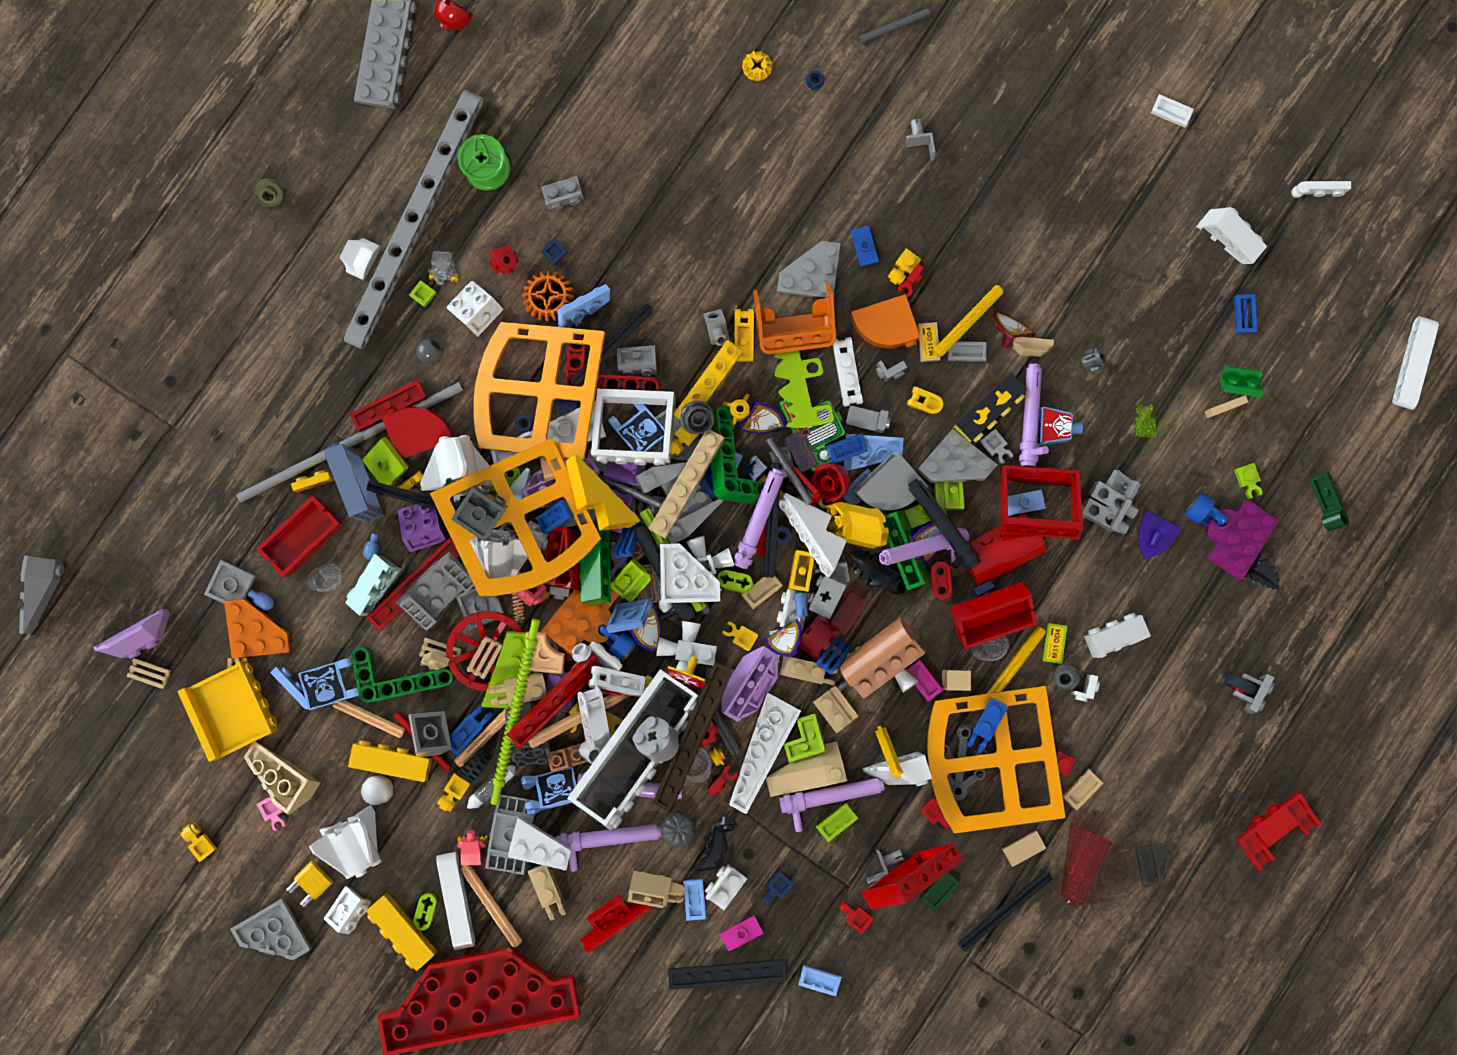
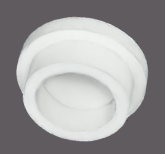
M580 643L573 648L572 657L576 662L585 661L589 658L591 649L588 645Z

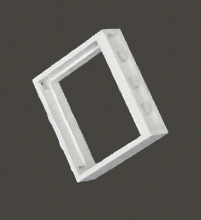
M597 389L591 449L593 460L603 464L607 463V461H614L617 464L634 462L636 465L654 463L656 466L670 464L674 426L673 414L675 413L676 402L674 392ZM603 403L667 405L663 452L599 450Z

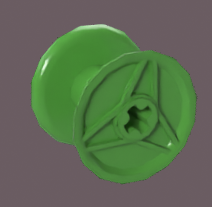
M480 134L468 138L461 145L457 156L458 164L471 185L477 189L489 191L499 188L506 182L511 170L510 160L499 141L492 136Z

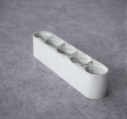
M1421 316L1415 319L1392 400L1394 405L1411 410L1417 406L1439 326L1438 321Z
M452 852L437 855V868L454 950L474 947L475 937L463 876L460 871L461 865L458 853Z

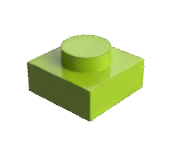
M420 280L409 296L426 308L437 293Z

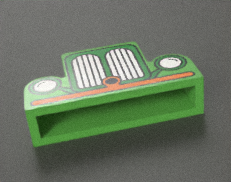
M784 400L779 402V407L787 423H790L795 415L787 412L786 409L793 404ZM825 401L815 407L830 405L834 416L833 422L806 428L790 427L812 473L819 466L831 462L825 446L841 439L845 434L841 422H843L839 412H835L830 401ZM821 409L817 413V417L820 420H827L830 416L829 412L825 409Z

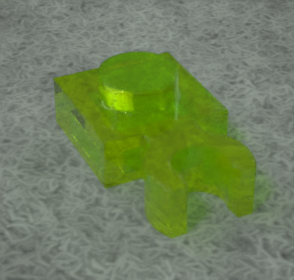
M1142 404L1137 406V413L1140 417L1134 418L1135 437H1156L1155 418H1150V414L1153 411L1152 404L1147 406V412L1142 410Z

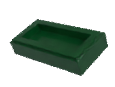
M948 872L931 884L919 898L935 912L961 883Z

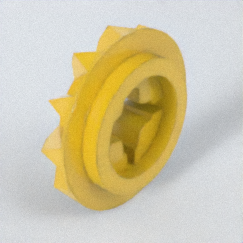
M753 51L747 54L743 60V72L749 79L754 81L766 79L772 71V61L769 55L762 51ZM753 61L756 62V63H759V62L762 61V63H761V68L759 69V68L757 67V68L753 69V67H754Z

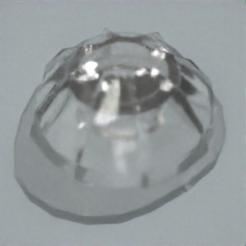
M336 564L323 565L310 573L307 578V585L314 591L331 593L338 589L343 581L342 570Z
M1006 636L972 647V653L975 658L981 661H998L1006 655L1009 649V641Z
M701 747L687 775V779L695 783L705 781L711 774L709 754Z

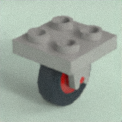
M1228 674L1224 681L1228 687L1234 689V696L1247 702L1243 711L1249 714L1257 713L1263 709L1266 703L1263 700L1267 693L1270 694L1275 686V683H1273L1274 677L1268 674L1261 676L1259 680L1247 674H1243L1242 677Z

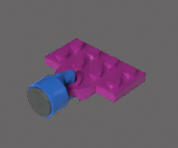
M1202 491L1197 492L1185 507L1184 515L1196 524L1201 522L1207 526L1208 537L1216 543L1208 559L1241 581L1279 521L1248 499L1243 501L1237 512L1229 509L1219 511L1213 506L1215 500Z

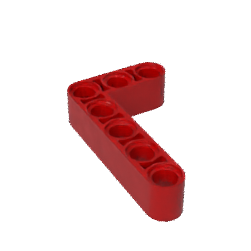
M574 335V340L583 341L581 336ZM568 343L566 386H570V379L586 364V345H582L580 349L576 350L572 348L573 344ZM574 360L581 361V365L578 368H572L571 364ZM599 374V384L596 387L595 394H597V389H609L608 384L611 381L618 383L617 390H628L627 385L630 382L637 384L635 390L647 391L645 388L649 383L656 385L654 391H659L660 388L657 380L651 377Z

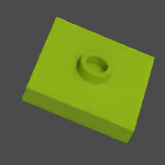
M386 437L380 439L362 460L379 483L390 486L408 468Z

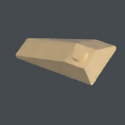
M257 741L251 744L244 756L253 773L262 782L263 789L267 790L271 796L272 803L288 815L308 802L320 785V782L310 774Z
M837 741L825 744L827 752L789 763L766 777L770 797L847 781Z

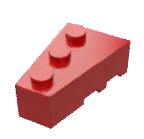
M557 527L551 531L545 561L551 562L566 551L579 538L580 532L562 527ZM580 561L563 574L543 584L581 591V580L579 577L581 572Z

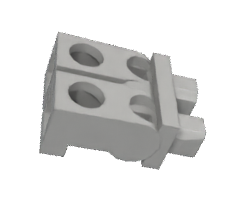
M1100 481L1093 484L1086 497L1088 499H1085L1082 504L1083 518L1089 519L1109 532L1116 531L1121 534H1125L1130 526L1122 521L1124 516L1126 515L1134 519L1139 511L1131 504L1132 501Z

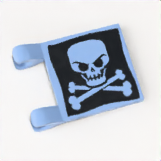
M634 404L639 412L623 425L614 416L608 419L611 426L632 451L648 452L664 439L665 429L644 404Z
M350 658L298 673L309 711L359 696L358 688L345 691L339 669L352 665Z
M573 767L537 776H523L521 778V783L525 790L536 785L539 802L531 801L526 803L528 815H535L541 810L572 803L567 798L576 787Z

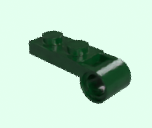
M1328 471L1309 478L1324 514L1322 516V523L1325 529L1330 532L1349 525L1348 515L1330 472Z

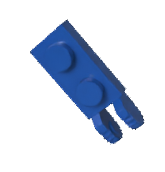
M991 697L973 730L974 733L967 746L970 748L973 746L977 735L985 738L978 748V752L982 754L1009 706Z
M482 704L472 714H469L449 736L451 751L456 756L468 746L494 715L491 712L487 713L481 722L477 721L475 717L484 710Z

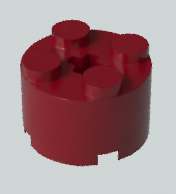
M818 615L802 635L799 647L817 661L824 653L821 649L826 651L832 643L830 638L835 639L841 630L823 616Z

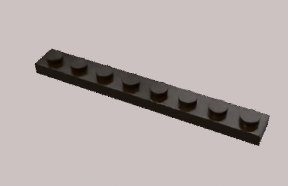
M715 661L680 739L679 749L672 758L653 801V804L668 812L672 811L734 672V669L718 661Z

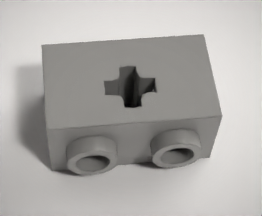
M833 574L829 578L826 575H820L816 586L819 588L816 593H811L808 603H810L809 610L830 619L847 585V581ZM826 591H828L829 595L826 598L823 597Z

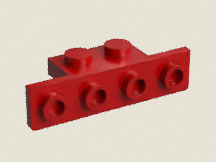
M617 895L587 917L594 930L580 939L587 953L592 952L650 911L652 907L633 902L628 905L620 895Z

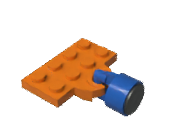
M612 589L611 603L596 606L582 603L580 590H574L541 631V633H547V637L571 656L573 655V648L583 641L588 644L592 642L605 643L610 647L608 653L617 657L620 662H624L637 645L631 633L627 630L623 631L619 636L615 632L608 633L606 629L612 615L608 609L619 597Z

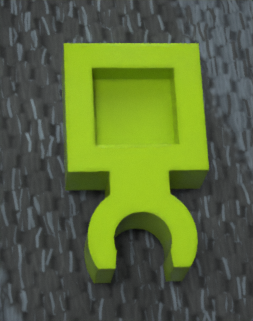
M1255 463L1234 470L1240 488L1244 486L1247 488L1245 495L1248 499L1253 498L1252 490L1256 491L1257 496L1262 495V489L1256 485V482L1261 480Z

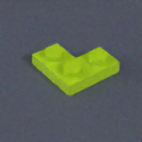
M812 714L797 719L802 738L784 743L789 763L827 752L817 715Z

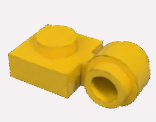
M906 248L895 263L898 269L893 268L888 275L890 281L895 285H901L907 277L904 273L910 275L916 265L920 263L921 258Z
M681 426L675 432V436L679 439L675 440L672 438L671 455L680 456L685 449L683 444L685 443L690 447L701 434L688 433Z
M454 773L444 788V791L449 794L447 796L443 794L437 803L440 806L439 808L445 812H451L457 803L454 801V797L461 800L470 783Z
M196 823L188 824L183 828L181 836L185 841L193 842L188 848L196 859L201 862L217 848L206 834L199 837L201 829Z

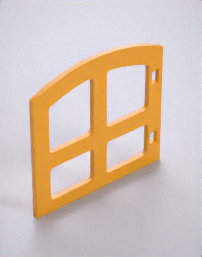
M500 322L484 352L475 384L474 424L479 448L519 453L547 440L553 401L555 399L573 400L581 402L575 441L573 443H554L562 458H570L577 454L582 460H585L605 332ZM519 329L529 330L528 336L519 335ZM574 334L584 335L583 341L574 340ZM511 338L547 341L542 379L539 383L494 378L499 360ZM565 343L590 345L585 382L582 387L557 385L562 346ZM492 393L538 397L531 438H516L493 434L490 409Z
M552 438L430 493L479 596L512 594L546 583L577 564L601 539L587 509L577 510L568 470ZM540 456L545 457L556 483L521 500H516L505 479L504 473ZM555 458L561 467L557 471L554 470L551 461ZM491 481L498 496L505 499V505L508 506L494 528L507 522L512 524L533 569L529 572L509 577L487 578L470 543L471 539L477 536L451 520L455 510L450 498L472 488L474 485ZM564 498L581 531V537L551 562H546L524 515L554 500ZM581 512L587 521L583 525H581L577 517Z
M1046 686L934 702L928 729V767L937 803L953 833L1065 818ZM1026 694V700L1016 702L1015 695ZM991 697L1007 706L1026 703L1036 704L1042 742L1040 747L1012 749L1006 712L994 733L995 753L945 759L944 742L948 716L950 714L985 709ZM967 702V708L957 710L955 703ZM1044 761L1050 804L1021 808L1015 765ZM998 767L1005 805L1004 811L963 816L951 791L947 775L949 773Z

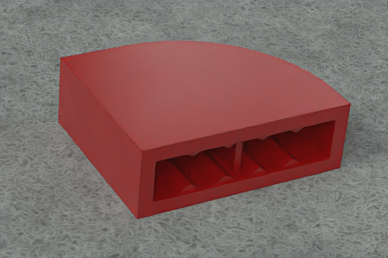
M411 406L397 410L394 407L386 410V414L382 416L391 443L402 459L434 448L439 443V438L454 437L444 418L428 408Z

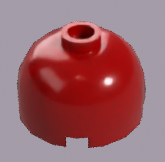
M437 0L435 15L441 22L439 26L445 30H462L470 23L473 14L469 11L466 12L462 6L454 1Z
M825 463L814 470L811 484L818 490L820 496L826 499V502H835L842 498L849 490L850 476L843 466L836 463Z

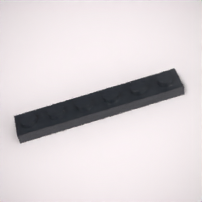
M785 959L668 968L669 990L787 981Z

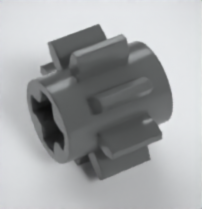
M1097 348L1086 350V356L1082 357L1084 367L1087 370L1091 369V372L1104 369L1102 365L1106 363L1104 352L1102 350L1098 351Z

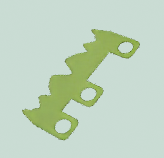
M799 351L776 353L774 357L783 360L777 366L775 376L790 380V383L780 389L778 393L784 400L793 404L786 411L795 415L792 422L788 423L786 427L806 428L833 422L834 416L830 405L811 406L805 378L822 375L823 369L820 359L813 358L801 361ZM814 362L819 366L816 373H809L806 367L809 363ZM819 410H827L830 414L827 420H820L817 417Z

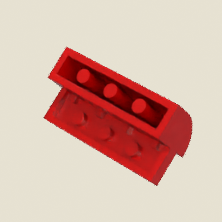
M1025 513L1017 516V518H1028ZM1000 525L970 541L973 546L972 549L974 552H978L982 562L969 570L978 586L990 580L992 581L1046 552L1043 537L1001 534Z

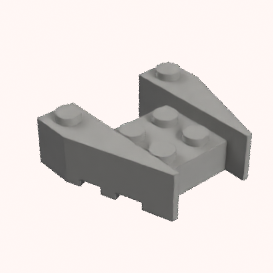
M687 462L653 467L636 475L635 479L643 494L660 486L667 498ZM698 485L668 535L669 543L675 544L688 537L723 500L717 498L712 501L709 495Z

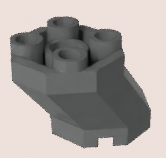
M530 701L520 705L522 707V710L519 711L521 715L518 716L520 720L535 706V702ZM508 708L505 710L506 722L509 720L508 716L511 715ZM547 723L538 732L547 728ZM548 740L534 748L527 742L520 750L514 745L511 747L513 751L510 752L512 761L516 762L519 767H526L531 764L542 765L548 762L547 759L551 756L550 742Z

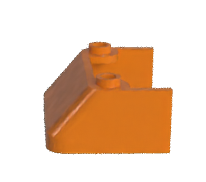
M825 281L826 298L816 300L813 303L812 314L775 318L771 307H760L757 290H753L759 343L762 352L775 354L829 347L836 341L834 300L829 281Z

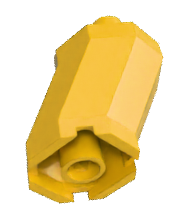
M844 502L826 506V513L832 515L826 531L847 540V543L863 547L877 548L887 544L889 531L888 527L884 528L883 522H886V518L878 508L869 509Z

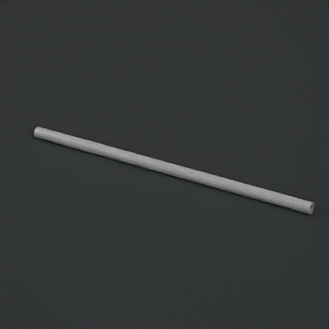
M458 382L412 406L430 408L463 391V388ZM381 421L339 442V444L342 443L351 448L386 430L384 422ZM321 451L236 494V496L242 503L327 460L325 454Z

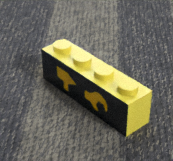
M1011 373L953 428L967 441H974L976 443L983 436L982 431L986 427L990 430L997 423L995 419L1000 414L1004 417L1011 410L1009 406L1013 402L1018 404L1025 397L1023 393L1027 389Z

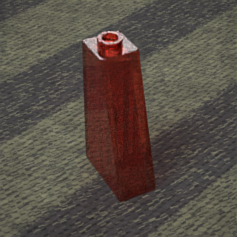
M1073 823L1070 826L1061 896L1065 898L1067 904L1074 907L1078 904L1083 907L1112 842Z

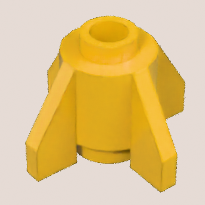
M748 394L744 396L743 400L738 399L733 403L723 401L722 406L727 407L731 412L733 429L737 421L745 420L750 413V407L747 403L750 397ZM740 407H742L743 411L738 412L736 408L739 409Z

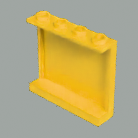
M246 660L238 661L234 666L191 687L177 691L209 762L218 760L278 730L276 727L277 721L268 709L269 703L263 698L261 686L252 674L253 668Z

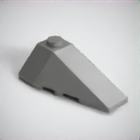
M24 556L21 571L24 591L20 592V599H23L24 607L20 610V634H32L64 573L63 561Z

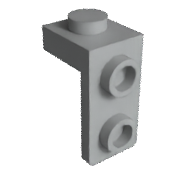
M850 406L846 424L883 433L885 428H889L891 418L888 417V411L881 410L879 413Z

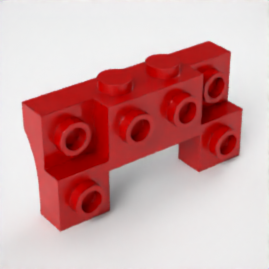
M1295 792L1284 802L1270 805L1267 808V812L1263 815L1254 817L1251 820L1252 823L1248 826L1249 828L1235 839L1245 851L1244 854L1253 866L1261 871L1265 863L1269 860L1272 862L1275 860L1267 847L1273 845L1295 827L1303 835L1307 836L1309 834L1308 831L1315 825L1320 826L1322 823L1315 816L1302 794Z

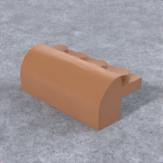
M899 617L840 663V670L847 683L851 687L853 686L864 699L924 655L925 650L913 637L912 629Z

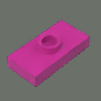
M920 659L906 669L908 673L918 680L915 686L927 702L943 691L942 687Z
M755 915L724 930L720 935L728 951H731L762 935L763 931Z

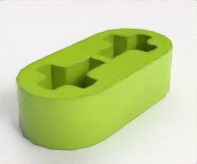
M724 570L717 576L720 586L727 590L748 593L754 587L752 578L746 574ZM728 575L731 580H734L733 582L727 581L724 584L722 578H726ZM745 579H747L749 586L746 585L745 588H743L741 584L737 583L738 581L744 582Z
M428 892L419 899L413 924L420 931L426 930L432 924L438 904L435 894ZM430 897V901L433 902V904L429 905L428 909L426 910V902L423 901ZM425 913V921H428V923L421 926V922L418 919H421Z

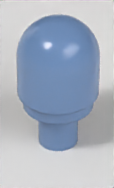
M371 533L370 541L367 540L364 545L363 556L368 560H371L374 554L378 555L380 543H377L379 534Z
M251 589L247 595L254 599L253 603L262 610H270L274 605L273 598L264 592L257 593Z

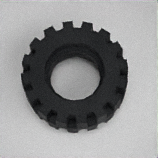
M480 747L459 775L472 784L493 756Z

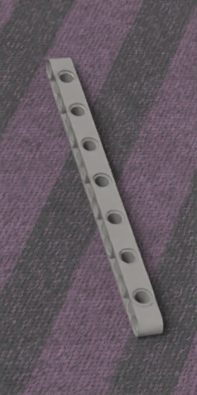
M467 90L462 92L345 333L344 342L359 349H364L452 170L459 149L467 139L482 107V97ZM461 116H467L465 121H459ZM445 149H451L448 155H443ZM434 182L435 184L431 189L426 188L428 183ZM418 216L416 222H410L411 217ZM397 249L402 250L399 256H394V252ZM385 283L383 290H377L379 284ZM364 317H369L368 323L361 325V320Z

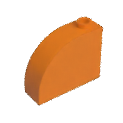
M906 294L852 311L850 314L856 332L862 339L876 347L897 348L905 345L907 348L916 345V341L920 338Z

